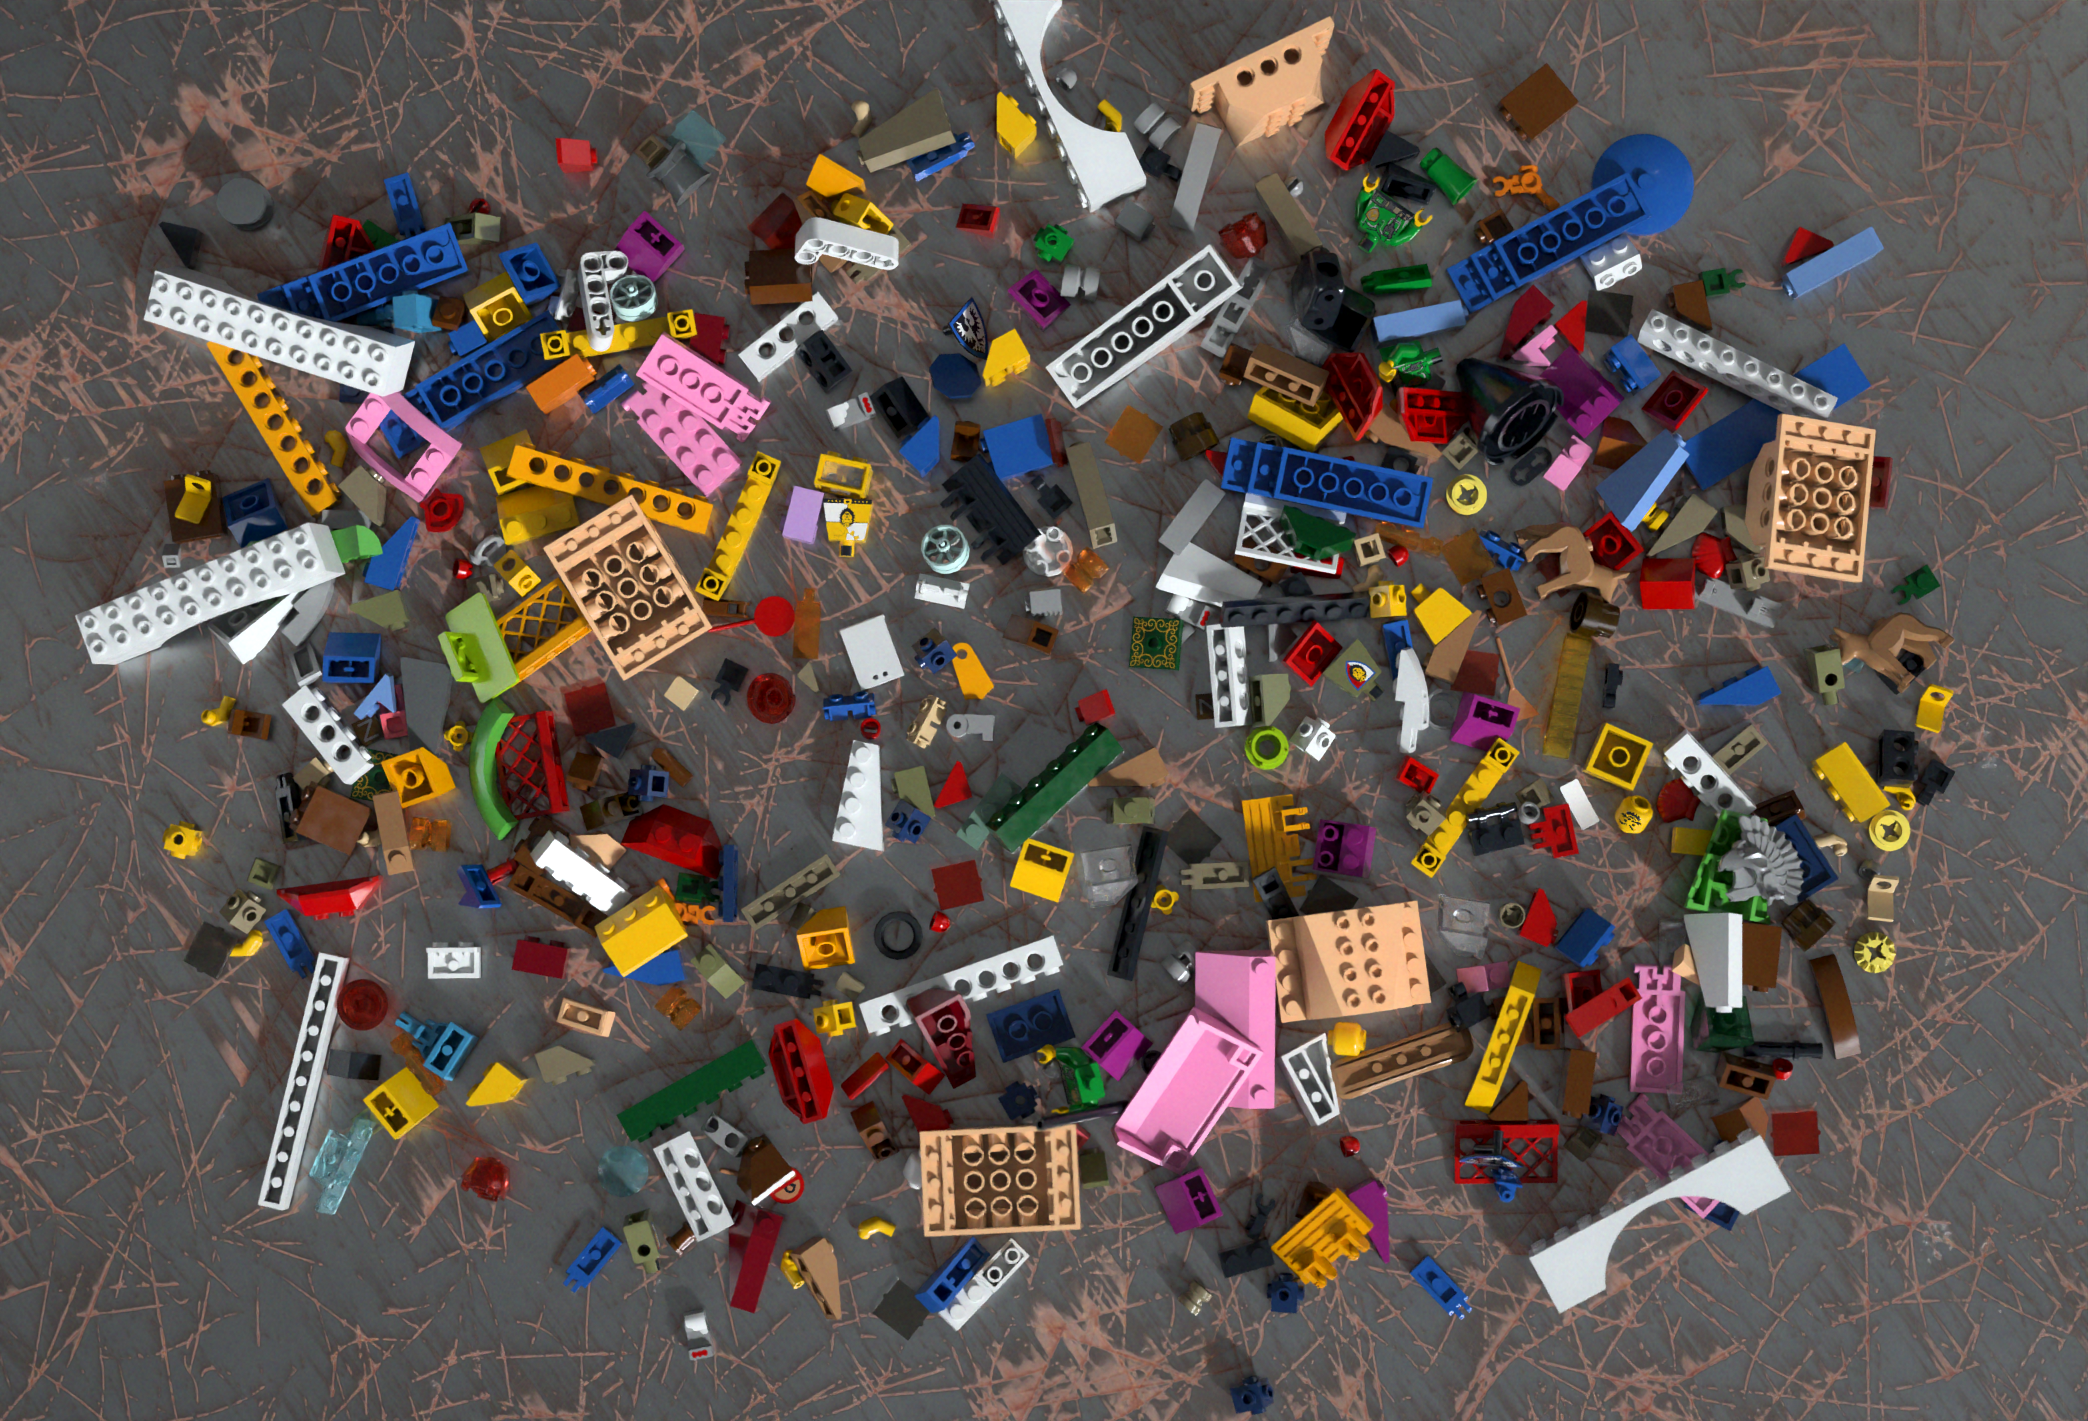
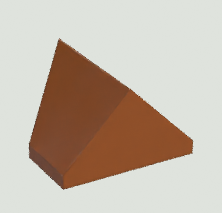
M1607 416L1602 423L1592 465L1617 470L1648 443L1630 421Z
M1752 1096L1711 1117L1723 1141L1731 1143L1738 1139L1736 1135L1750 1128L1751 1131L1757 1129L1765 1142L1769 1118L1760 1099Z

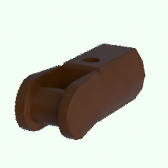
M704 597L702 610L705 615L748 619L749 616L746 615L747 606H750V602L726 599L716 601L712 598ZM730 604L737 605L736 614L729 613Z
M656 748L653 751L652 757L655 763L665 772H669V776L682 788L694 777L665 749Z

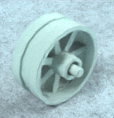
M633 274L620 278L613 284L610 290V300L613 304L614 312L625 321L643 320L649 317L657 308L658 297L655 292V286L644 275Z
M939 525L932 528L925 534L921 544V551L928 566L933 571L941 574H950L958 571L969 558L970 548L964 534L952 525ZM948 535L956 536L950 542H948ZM963 541V548L954 547L958 542ZM931 544L937 546V549L928 551ZM954 553L959 554V556L953 560ZM939 554L936 562H932L928 558ZM944 559L950 561L946 564H942Z

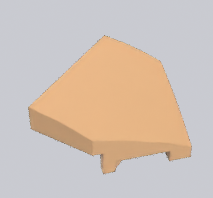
M596 831L594 833L578 835L568 834L569 843L572 848L580 847L590 855L589 861L595 865L597 862H600L609 870L627 851L624 846L606 832Z

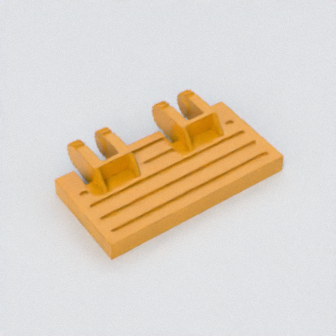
M1293 794L1241 801L1251 877L1253 878L1275 867L1290 898L1306 896L1305 885L1293 886V882L1316 880L1317 875L1307 873L1302 876L1293 877L1291 867L1300 865L1310 866L1314 863V858L1290 861L1289 857L1301 856L1298 834L1286 836V832L1310 829V823L1302 822L1286 826L1285 816L1304 815L1308 813V808L1283 810L1284 806L1294 805ZM1252 881L1255 902H1262Z
M1336 1188L1275 1241L1270 1249L1298 1278H1301L1305 1285L1311 1281L1317 1288H1324L1327 1285L1326 1278L1333 1280L1337 1276V1271L1331 1263L1339 1256L1344 1254L1350 1260L1355 1261L1360 1256L1359 1250L1366 1252L1370 1249L1369 1241L1363 1235L1368 1233L1374 1224L1339 1188Z

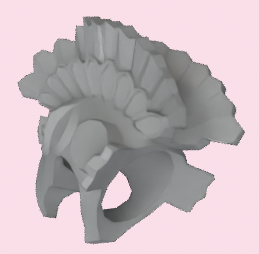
M1756 815L1749 817L1739 816L1742 840H1738L1733 844V850L1723 855L1718 866L1719 871H1723L1725 868L1726 871L1733 870L1732 887L1725 893L1729 901H1746L1752 896H1762V898L1767 899L1768 906L1772 904L1773 899H1782L1788 905L1797 903V895L1801 892L1800 885L1804 882L1801 876L1804 871L1800 868L1802 860L1797 857V851L1792 848L1791 841L1785 839V832L1777 831L1775 826L1769 827L1766 821H1760V818Z

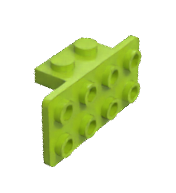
M476 593L446 614L445 619L451 632L444 631L437 637L455 681L472 682L481 703H488L519 682L518 672L484 593Z

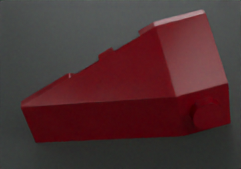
M928 989L907 1000L906 1002L953 1089L976 1078L975 1059L972 1050L973 1037L970 1029L971 1015L960 992Z
M736 1199L731 1215L734 1224L729 1226L730 1306L755 1313L785 1214Z

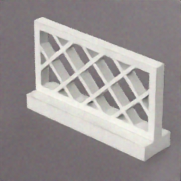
M1246 493L1242 504L1235 554L1332 574L1336 573L1339 554L1330 556L1332 558L1331 565L1321 563L1320 560L1317 561L1310 557H1305L1304 559L1296 558L1292 553V546L1288 548L1281 539L1286 535L1285 532L1282 531L1277 534L1270 524L1275 521L1279 522L1285 505L1297 507L1304 513L1314 517H1322L1327 522L1337 526H1344L1346 513ZM1247 516L1257 517L1262 524L1252 529L1246 522ZM1263 528H1266L1272 538L1265 542H1262L1256 534ZM1251 536L1258 545L1250 549L1242 547V542ZM1276 541L1283 551L1274 554L1269 551L1267 546Z

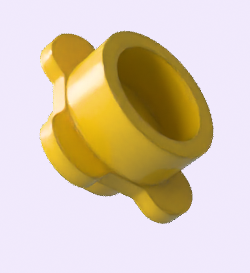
M457 721L454 727L444 733V738L453 744L455 751H462L464 746L471 742L473 732H469L463 721ZM458 734L462 735L460 739L457 737Z
M1158 885L1151 907L1162 910L1163 914L1168 915L1172 912V906L1174 902L1178 901L1179 895L1175 891L1167 890L1164 885ZM1165 897L1166 902H1162L1161 899Z

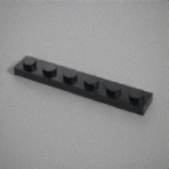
M1368 591L1223 601L1219 623L1222 628L1310 622L1314 620L1367 617L1370 604V595Z
M1143 826L1107 972L1109 976L1133 981L1169 835L1168 831Z

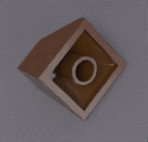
M763 1133L760 1137L753 1138L748 1146L743 1149L736 1184L755 1206L794 1176L795 1172Z

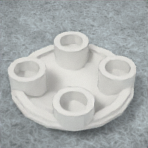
M1044 526L1037 528L1042 535L1022 551L1024 562L1031 571L1038 575L1047 577L1058 575L1068 567L1072 560L1073 548L1071 540L1065 532L1057 527Z

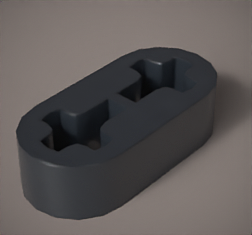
M1542 446L1534 448L1511 468L1509 472L1510 482L1517 487H1524L1551 464V452ZM1535 453L1539 455L1545 454L1544 465L1541 462L1535 467L1530 464L1536 459ZM1528 467L1530 471L1525 474L1526 481L1522 479L1517 481L1515 479L1517 475L1515 470L1522 471Z

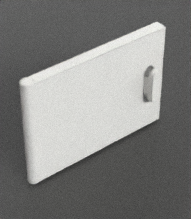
M884 614L839 629V634L842 636L861 691L905 676L885 623Z

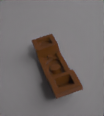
M521 864L507 885L510 889L545 907L595 938L598 935L594 926L609 917L595 906Z
M1835 954L1810 959L1809 963L1815 985L1818 986L1835 1059L1860 1054L1861 1050L1854 1014Z

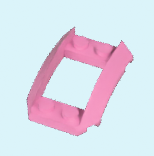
M400 391L384 397L369 393L344 428L356 453L382 477L418 503L424 499L426 493L463 444L461 441L452 438L444 429L422 414ZM390 410L431 443L406 477L386 463L366 444Z

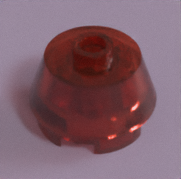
M1257 212L1242 216L1243 219L1232 225L1231 223L1227 224L1218 232L1221 240L1220 245L1235 259L1254 257L1268 243L1266 222L1258 216Z
M764 673L757 676L751 682L745 696V703L749 712L759 721L767 724L783 721L794 709L796 696L793 695L789 684L790 682L775 673Z
M354 980L348 983L338 996L337 1011L339 1017L344 1024L352 1029L359 1031L373 1029L383 1021L387 1014L388 999L386 993L380 985L371 980Z
M475 1158L461 1175L462 1182L460 1188L465 1192L469 1188L472 1189L474 1193L478 1194V1198L497 1202L499 1197L500 1200L505 1201L507 1193H510V1169L501 1164V1161L496 1158Z

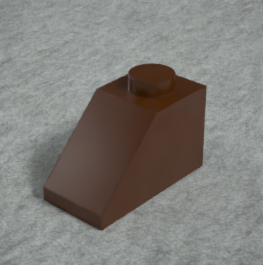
M1703 280L1673 285L1668 290L1669 293L1666 294L1668 308H1672L1673 314L1704 334L1712 331L1713 328Z

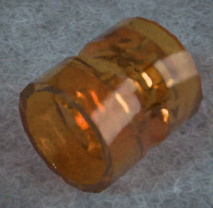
M1087 546L1078 554L1077 562L1071 561L1061 571L1084 595L1094 586V578L1100 579L1110 570L1103 560Z
M413 817L410 828V849L426 851L430 847L432 851L448 852L451 840V821L435 819L433 822H430L429 818Z
M676 983L664 994L654 1008L664 1017L670 1016V1023L681 1032L703 1007L694 998L688 999L686 997L687 992Z

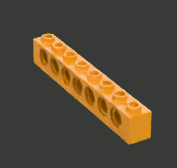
M209 341L206 343L310 515L317 519L322 516V510H331L340 505L342 502L339 496L342 494L335 482L330 483L325 476L329 473L321 460L317 462L312 454L315 452L314 447L308 439L303 440L299 433L302 430L300 424L295 417L292 419L286 412L289 407L282 396L277 397L273 391L276 385L268 374L264 376L260 367L263 364L259 357ZM235 352H242V360L239 363L233 364L232 355ZM249 373H254L256 377L254 383L246 385L245 377ZM267 394L269 397L267 405L259 407V397ZM275 416H281L282 423L278 428L271 427V420ZM293 437L295 439L294 447L290 450H285V440ZM301 459H307V469L301 472L298 471V462ZM320 480V491L312 493L310 490L312 482Z
M521 442L520 446L515 445L505 476L608 507H612L627 498L631 488H637L642 494L641 500L637 503L649 519L700 535L706 532L713 504L708 503V498L695 494L693 498L683 496L684 491L673 487H669L668 491L660 489V484L650 480H645L644 483L634 481L635 476L620 472L619 476L609 473L610 468L601 465H595V468L585 466L586 461L571 457L570 461L560 458L561 454L547 449L545 453L535 451L536 446L529 443ZM533 458L540 459L543 463L542 471L533 472L529 467L530 460ZM564 466L568 471L567 478L564 480L557 479L554 475L555 467ZM582 473H587L592 477L593 482L590 487H583L579 483V476ZM606 481H613L617 485V491L614 495H609L604 491V483ZM659 495L665 498L666 506L663 510L654 507L653 499L655 496ZM680 503L689 505L691 512L688 517L679 515L677 508Z

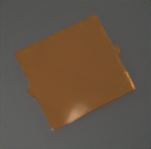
M1127 405L1104 443L1120 452V456L1125 455L1140 465L1163 429V426L1150 419L1147 413L1142 414Z
M1475 528L1462 535H1455L1454 540L1440 547L1462 586L1476 578H1482V574L1496 567Z

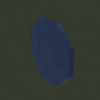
M960 353L939 354L929 367L933 387L950 399L971 398L982 383L977 365Z

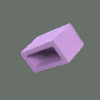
M794 486L793 492L789 491L786 498L785 506H789L787 516H782L779 530L783 531L782 536L813 545L824 504L823 498L826 495L822 492Z

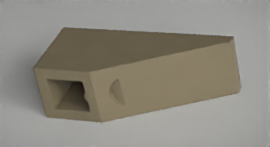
M1694 493L1689 495L1688 498L1684 495L1675 506L1678 511L1674 517L1668 516L1660 526L1663 531L1658 538L1653 536L1645 546V549L1648 551L1644 557L1649 558L1700 534L1718 511Z

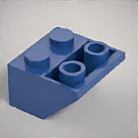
M1632 334L1612 346L1603 355L1606 367L1610 372L1617 373L1621 379L1619 381L1621 387L1626 393L1631 392L1633 396L1662 375Z
M936 415L931 419L926 417L918 425V432L913 437L909 434L899 444L900 457L921 478L940 461V422Z
M329 632L323 655L322 681L337 684L377 685L380 673L381 634Z
M1584 908L1553 948L1576 967H1585L1587 965L1590 967L1599 956L1597 950L1603 945L1607 946L1615 936L1612 931L1616 927L1591 909Z

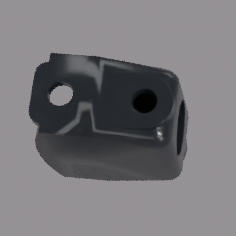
M1324 247L1314 248L1309 251L1297 266L1291 279L1295 311L1300 324L1304 325L1307 329L1325 330L1328 327H1333L1345 293V284L1338 256ZM1327 295H1333L1330 298H1325ZM1317 318H1322L1321 321H1318V322H1315V321H1314V320L1317 319Z
M1345 285V293L1333 327H1328L1325 330H1307L1330 345L1353 353L1377 311L1375 310V303ZM1327 295L1325 298H1330L1333 295ZM1317 318V319H1315L1314 321H1315V322L1321 321L1322 318Z

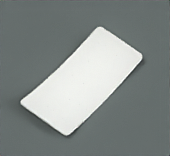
M1578 779L1560 787L1566 802L1569 803L1570 810L1582 830L1599 822V818Z

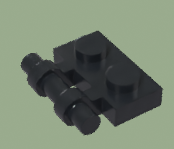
M1501 802L1497 803L1495 807L1487 809L1480 807L1476 808L1474 812L1466 814L1467 823L1476 822L1478 828L1468 831L1474 856L1525 844L1519 819L1509 821L1508 817L1509 813L1517 812L1515 802L1507 804ZM1498 816V824L1487 825V819Z

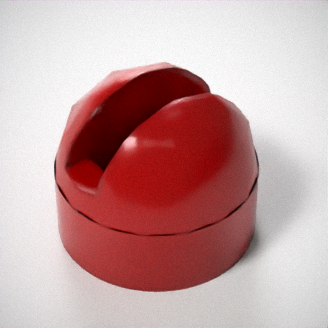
M476 198L471 201L469 211L470 213H475L474 210L482 202L484 204L477 213L489 215L490 205L485 199Z
M1397 545L1387 550L1389 558L1396 567H1400L1408 560L1409 553L1404 546Z
M456 558L452 568L453 578H469L472 575V571L469 569L473 568L471 562L466 559Z
M874 718L865 719L860 726L862 736L868 740L877 738L881 732L879 721ZM864 729L877 730V732H865Z
M936 910L930 921L929 930L942 933L950 926V919L946 914Z
M1778 1058L1773 1061L1772 1068L1776 1075V1080L1781 1079L1784 1081L1791 1076L1793 1064L1789 1060Z
M1345 1136L1339 1139L1340 1148L1345 1158L1358 1153L1360 1142L1357 1138Z

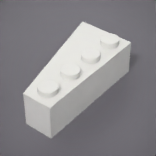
M853 740L832 841L884 852L880 746Z
M549 830L530 853L535 864L542 869L545 866V869L559 881L563 879L571 890L580 896L583 894L588 902L609 917L622 909L632 897L628 890L630 885L620 877L614 880L608 875L610 870L600 862H597L596 865L588 860L590 855L580 847L572 848L568 845L570 840L559 831L554 834Z

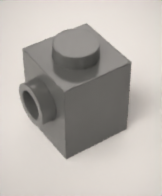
M1129 200L1116 218L1115 226L1140 242L1143 237L1148 238L1155 228V225L1152 224L1154 216Z

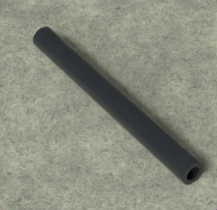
M1122 1100L1038 1118L1035 1121V1127L1038 1131H1044L1118 1115L1123 1112L1129 1102Z

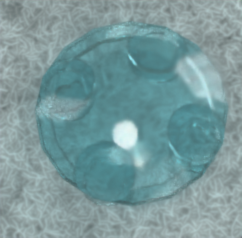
M616 1146L608 1150L600 1159L597 1168L598 1180L602 1187L611 1195L618 1197L631 1196L639 1192L645 1185L648 1177V1162L635 1148Z

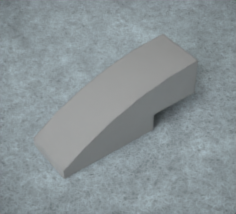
M1205 478L1158 541L1179 556L1226 493Z
M336 578L311 587L293 605L299 614L281 632L295 646L301 647L321 622L334 592Z

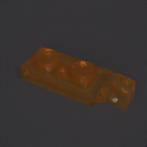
M1389 522L1376 523L1371 534L1379 533L1381 541L1396 546L1401 545L1407 550L1416 553L1422 552L1437 558L1440 556L1444 544L1443 541L1433 536L1424 539L1420 537L1418 532L1412 530L1403 532L1396 529V526Z
M805 588L804 600L797 601V607H795L792 658L818 660L821 608L820 602H814L815 588Z
M405 1033L400 1034L390 1042L395 1054H401L407 1060L405 1065L409 1071L417 1074L422 1082L420 1084L427 1094H432L435 1097L447 1090V1086L442 1079L423 1066L425 1060L421 1056L420 1050L415 1048Z

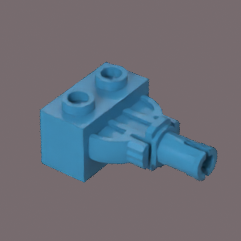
M413 290L403 291L402 296L393 297V304L391 305L383 303L375 310L362 311L356 315L357 323L360 326L379 324L381 327L389 328L394 323L395 328L415 333L442 330V328L435 327L432 324L439 300L430 298L429 294H418L417 291Z
M403 1011L399 1017L409 1024L397 1019L395 1025L423 1042L421 1044L416 1040L412 1041V1044L420 1050L421 1056L425 1060L423 1066L441 1078L453 1081L479 1040V1037L457 1023H436L431 1019H427L425 1023L433 1027L431 1029Z

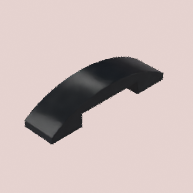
M1275 867L1252 878L1272 920L1299 916Z

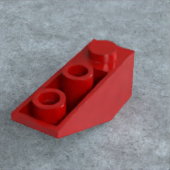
M1628 976L1564 1017L1577 1038H1580L1638 1002L1642 997Z

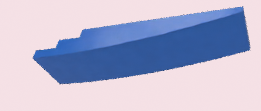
M1629 172L1494 241L1493 244L1477 251L1445 271L1470 315L1651 218L1652 215Z
M447 223L257 293L255 297L258 301L287 311L336 322L391 301L393 297L402 296L403 291H417L469 270L451 223Z
M549 310L417 384L416 388L403 396L422 414L448 432L563 362L564 360L544 359L540 336L542 333L560 331ZM392 410L388 412L379 424L399 460L429 443Z
M1842 344L1792 375L1837 397L1834 409L1871 387V384L1845 344ZM1753 399L1687 440L1684 448L1690 455L1684 463L1701 490L1704 491L1757 458L1763 444L1776 440L1778 415L1786 413L1757 399Z
M1230 437L1220 488L1423 528L1433 478Z

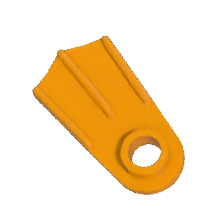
M957 643L952 647L956 654L960 649H964L967 652L965 659H959L958 656L952 659L965 700L983 699L994 688V685L972 647L967 643Z

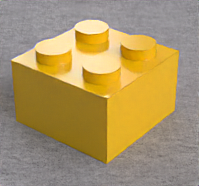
M1604 723L1600 727L1582 771L1626 791H1633L1653 743L1613 725Z

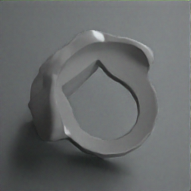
M494 528L492 535L485 538L475 551L469 552V557L474 564L492 567L506 554V544L502 531Z

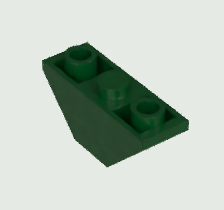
M1285 505L1279 519L1293 550L1317 561L1350 550L1356 533L1344 526H1337L1327 522L1322 517H1314L1304 513L1297 507Z

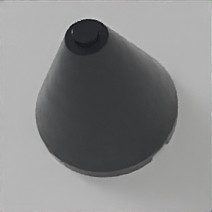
M1465 358L1456 367L1457 382L1478 452L1489 464L1502 465L1505 463L1503 458L1510 455L1514 459L1521 457L1532 449L1556 422L1558 416L1554 411L1557 404L1563 406L1564 394L1552 380L1476 358Z

